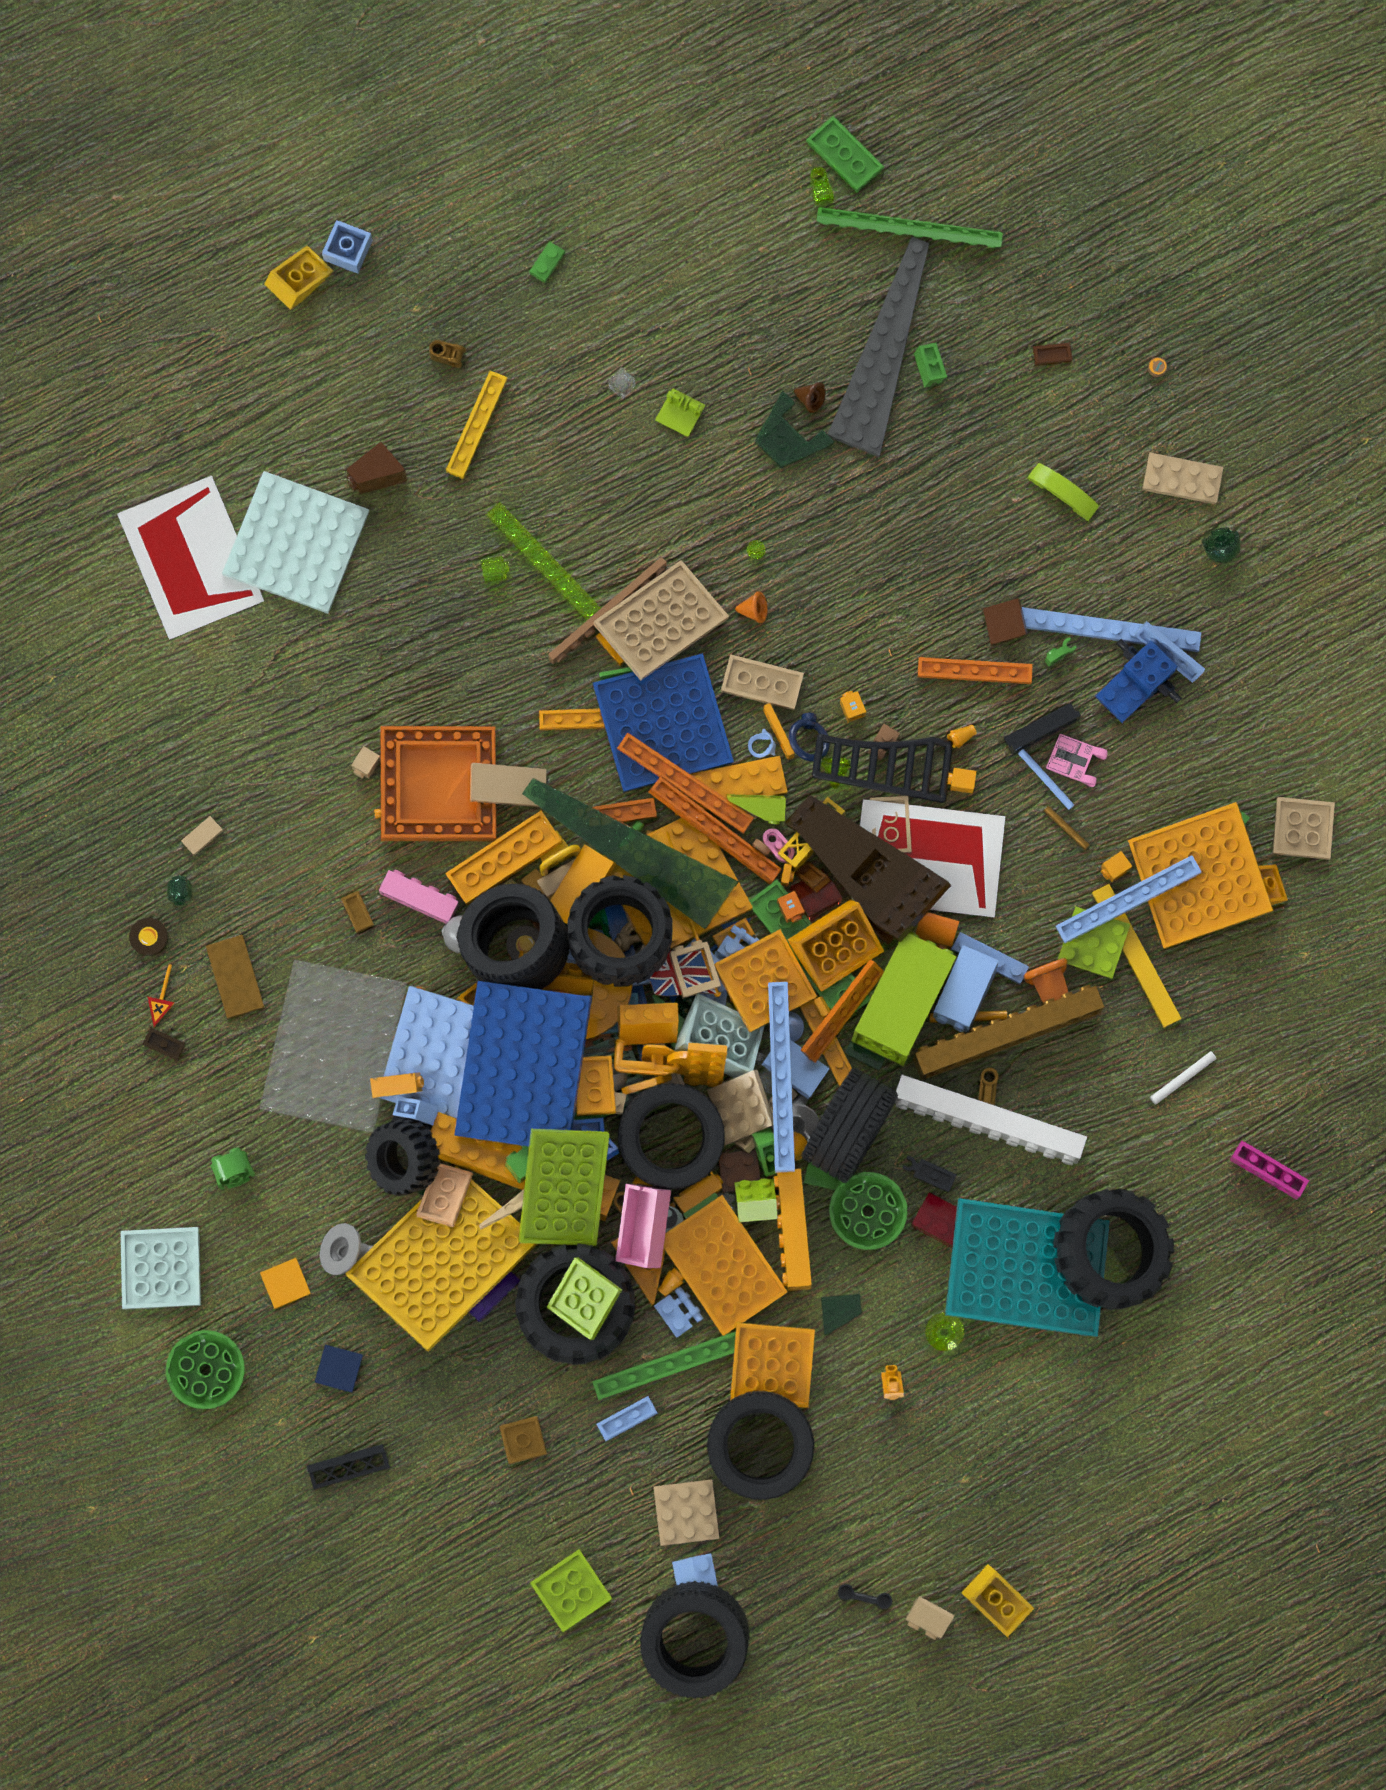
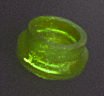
M753 540L747 545V554L753 559H759L765 554V545L759 540Z

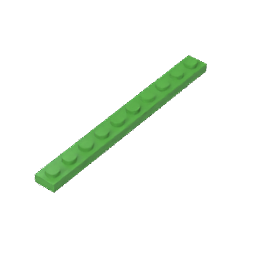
M823 207L818 208L816 222H821L824 225L836 224L841 227H857L861 230L873 229L878 232H894L897 235L909 234L918 238L931 237L934 240L945 239L954 243L967 242L970 245L981 244L990 248L1001 247L1003 232Z

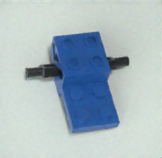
M1121 638L1116 645L1124 651L1123 656L1129 662L1095 696L1121 723L1129 718L1158 690L1166 697L1169 695L1177 704L1182 697L1174 691L1175 687L1168 679L1177 670L1178 666L1151 640L1140 651H1137L1133 646L1129 647Z

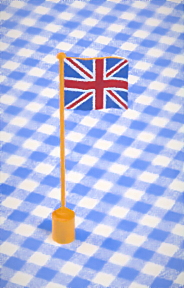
M669 832L657 833L650 837L658 860L662 859L663 862L667 861L694 937L698 941L700 940L671 863V859L674 858L673 855L676 854ZM703 949L677 957L686 988L713 980ZM670 952L658 972L655 971L649 978L654 994L658 996L682 995L669 956ZM718 988L700 992L703 994H714L715 997L721 996Z

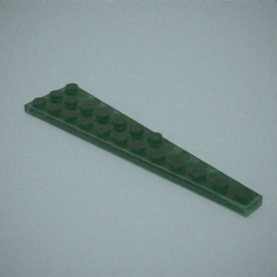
M532 778L522 793L632 876L639 878L643 883L647 882L658 890L661 897H664L667 902L704 929L711 923L739 882L535 778Z

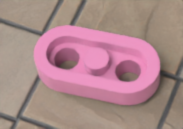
M768 829L763 835V843L770 848V852L778 861L787 863L778 855V852L788 841L777 829ZM775 837L776 841L770 842L769 838ZM789 848L787 850L788 857L792 860L795 851L794 848Z

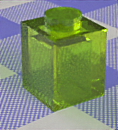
M503 556L480 560L485 583L507 579L506 573L510 572L508 561H504Z

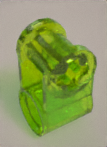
M820 166L814 167L810 173V185L815 205L826 200L834 201L832 187L826 170ZM819 174L823 179L816 180L813 176Z

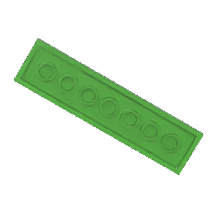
M776 880L749 901L753 906L752 911L769 933L772 934L781 929L788 942L789 938L812 923L805 914L798 922L792 923L790 921L786 923L777 904V899L787 895L788 892ZM795 955L812 988L820 997L823 996L829 1008L832 1009L854 981V976L850 973L821 992ZM869 995L865 997L854 1013L869 1003L871 999Z

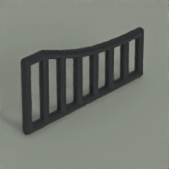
M818 734L812 777L944 803L947 798V783L950 773L953 742L936 737L896 742H873ZM824 742L834 744L831 774L820 772ZM927 745L921 791L912 790L911 782L916 746ZM935 745L945 747L939 795L929 793ZM842 746L853 747L849 777L838 775ZM860 748L871 749L867 781L856 779ZM908 748L903 788L893 786L897 749ZM879 749H889L885 784L875 782Z

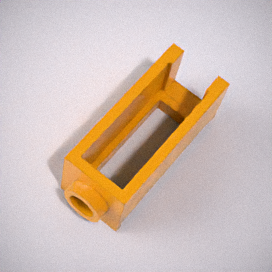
M420 1072L370 1078L372 1098L423 1092L424 1079Z
M710 1172V1176L707 1175L701 1181L685 1189L679 1194V1197H673V1201L682 1214H684L713 1193L717 1194L723 1190V1181L718 1174L714 1175L713 1172Z

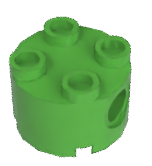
M239 1147L230 1150L229 1154L224 1156L217 1155L211 1159L212 1164L210 1168L214 1172L219 1189H224V1186H227L228 1189L235 1188L248 1182L250 1175L251 1177L255 1176V1172L249 1163L247 1152L241 1151Z

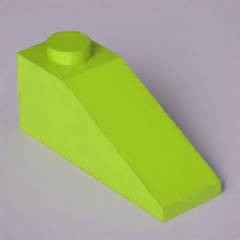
M727 794L728 801L768 821L769 824H780V821H785L786 798L784 796Z

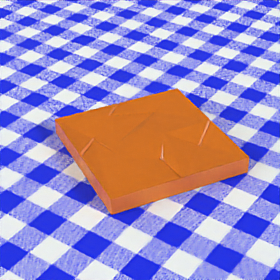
M381 726V841H495L496 804L470 801L471 764L496 765L495 727Z

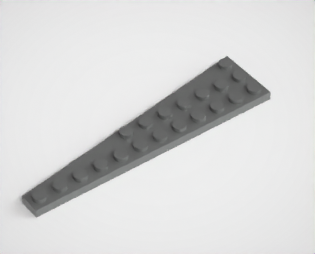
M911 237L827 436L877 457H880L929 247V243Z

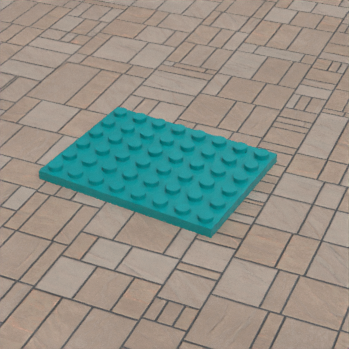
M959 1198L957 1202L945 1316L1098 1337L1101 1307L1096 1308L1083 1302L1079 1294L1073 1295L1064 1284L1066 1278L1062 1272L1058 1273L1054 1261L1055 1258H1058L1057 1248L1053 1247L1055 1232L1060 1230L1061 1225L1059 1221L1064 1214ZM1097 1219L1088 1232L1086 1252L1093 1269L1104 1278L1110 1221Z

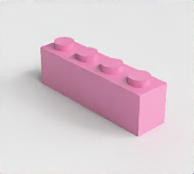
M388 870L379 889L381 895L445 924L454 917L459 906L455 896L448 893L443 895L439 893V889L430 885L429 887L423 886L420 880L416 878H411L410 880L404 877L405 874L398 870H394V872Z

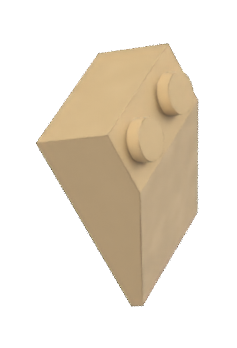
M919 1596L916 1598L905 1620L908 1621L907 1625L917 1631L921 1628L926 1631V1636L936 1640V1638H942L955 1615Z

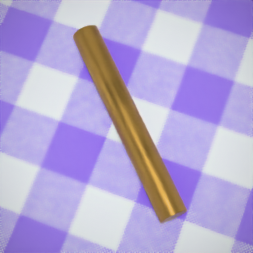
M1049 805L1044 809V812L1084 850L1090 846Z

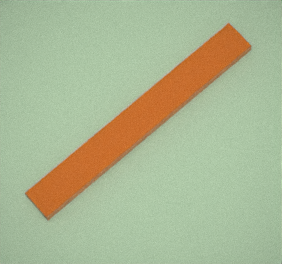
M627 733L617 747V750L659 778L661 776L680 792L744 834L755 817L728 801V799L631 734Z
M661 776L650 789L649 793L769 885L772 884L781 872L782 868Z

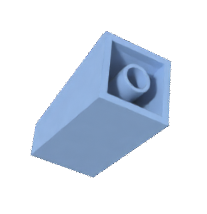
M963 945L934 1010L933 1017L936 1018L935 1020L941 1024H950L959 1032L966 1031L969 1033L996 975L998 960Z

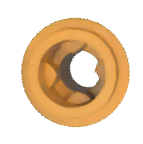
M973 725L950 731L947 739L953 742V748H960L975 736L977 732Z
M676 1268L669 1270L658 1291L667 1297L684 1283V1277Z

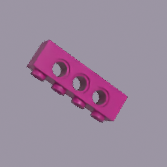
M1244 1141L1238 1144L1230 1158V1161L1296 1200L1301 1196L1309 1182L1305 1177Z

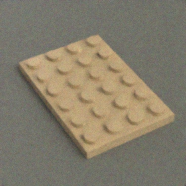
M680 560L596 619L593 625L640 680H643L722 624L729 616L682 560Z

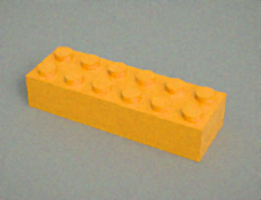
M795 1169V1172H779L777 1176H774L773 1180L775 1190H778V1195H776L777 1209H780V1214L777 1215V1227L782 1230V1234H779V1248H783L784 1252L780 1256L781 1267H785V1273L782 1275L783 1286L787 1287V1291L810 1290L812 1284L801 1169Z

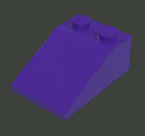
M510 1271L469 1313L480 1323L520 1282V1279Z

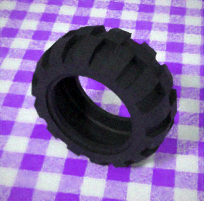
M1105 1189L1086 1195L1076 1201L1072 1208L1066 1210L1059 1221L1061 1225L1060 1230L1055 1232L1053 1247L1057 1248L1058 1258H1055L1054 1261L1058 1273L1062 1272L1066 1278L1064 1284L1073 1295L1079 1294L1083 1302L1096 1308L1105 1307L1107 1310H1114L1141 1304L1142 1301L1152 1298L1162 1288L1161 1283L1169 1277L1173 1263L1170 1262V1255L1175 1253L1174 1238H1169L1166 1228H1169L1170 1225L1163 1214L1159 1215L1154 1210L1156 1207L1154 1203L1144 1196H1135L1134 1192L1130 1190ZM1102 1215L1115 1216L1124 1220L1134 1229L1140 1240L1142 1251L1140 1265L1133 1277L1125 1283H1114L1104 1279L1093 1269L1088 1260L1086 1252L1087 1235L1093 1223Z
M579 1243L568 1246L564 1244L551 1248V1251L543 1255L540 1254L530 1263V1267L522 1275L518 1284L515 1304L520 1329L536 1351H539L546 1358L555 1362L583 1365L591 1361H599L611 1354L628 1335L635 1312V1299L631 1280L625 1269L619 1265L614 1257L604 1250L600 1251L591 1245ZM575 1257L583 1260L622 1289L610 1310L606 1322L600 1328L594 1340H590L587 1337L567 1338L560 1336L545 1324L540 1314V1300L545 1287L553 1278L567 1272Z

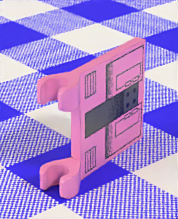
M1060 734L1046 769L1094 787L1096 778L1085 775L1092 755L1105 760L1107 750Z

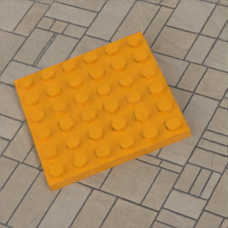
M1237 802L1128 840L1141 881L1190 856L1194 857L1201 870V874L1148 901L1164 949L1274 911Z
M683 818L604 855L616 863L609 876L616 875L623 878V875L639 878L643 883L647 882L656 888L660 896L664 897L672 917L673 932L670 950L695 937L667 861L663 862L662 859L658 860L650 839L651 836L663 831L669 832L676 854L673 855L674 858L671 859V863L698 936L753 908L720 847ZM621 905L645 947L653 933L648 919L636 908Z

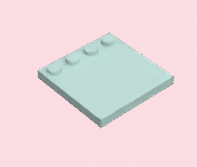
M199 1227L121 1231L122 1309L201 1306Z

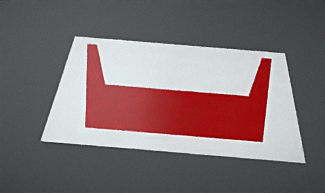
M212 476L117 513L169 640L264 601L259 588L222 575L237 535Z
M863 799L860 826L871 833L876 827L877 837L897 849H906L905 804ZM909 805L912 852H906L905 854L951 884V887L930 910L995 917L1005 816ZM897 811L898 818H897V820H896L895 822H893V823H887L886 821H884V820L893 821V820L896 818L895 812ZM888 827H895L899 832V837L894 842H889L884 838V831ZM888 829L886 837L889 840H893L897 837V832L894 829Z

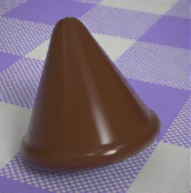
M821 382L798 387L793 391L810 413H815L822 407L826 396L825 386Z

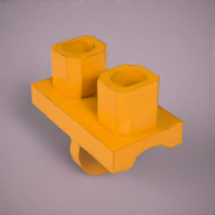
M897 1365L885 1366V1372H881L884 1398L895 1400L899 1397H904L901 1371H898Z

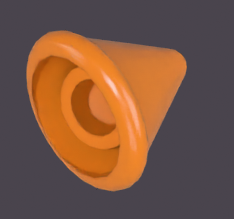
M757 591L754 595L737 605L735 611L758 623H763L768 613L766 598L762 592Z

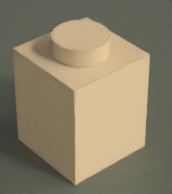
M363 746L351 765L354 770L353 773L360 778L365 776L369 779L380 762V756Z

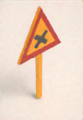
M171 964L167 968L160 999L148 997L154 1027L174 1005V1002L163 1000L172 968Z

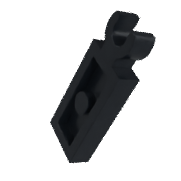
M907 1156L906 1160L911 1161L912 1166L906 1167L903 1165L902 1169L904 1171H914V1178L949 1193L957 1174L923 1159L920 1160V1163H916L913 1157Z

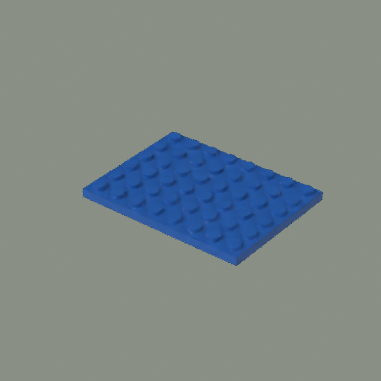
M482 981L477 982L454 1136L529 1146L531 1129L572 1130L592 997Z

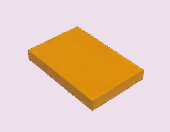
M612 1055L583 1057L576 1102V1116L616 1114Z

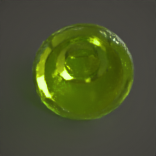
M833 757L821 760V766L825 773L831 774ZM840 757L838 775H846L850 768L851 760ZM830 782L833 789H837L841 784Z

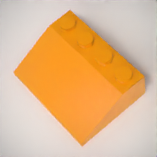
M851 899L788 939L795 955L821 992L884 952L860 903Z

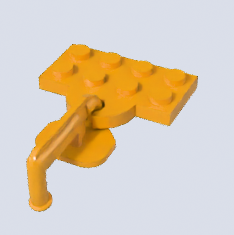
M621 1039L615 1041L614 1069L617 1072L660 1076L677 1073L684 1075L683 1082L691 1086L701 1084L716 1087L723 1082L727 1045L688 1043L687 1051L678 1052L664 1045H645L642 1049V1061L623 1060V1049L627 1045L626 1042Z

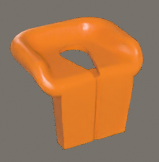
M1058 959L1030 970L1023 975L1025 982L1034 985L1042 1002L1052 998L1055 1001L1059 1000L1063 994L1068 993L1063 975L1067 967V959Z

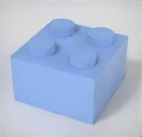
M336 220L322 252L324 261L358 274L372 243L371 233Z

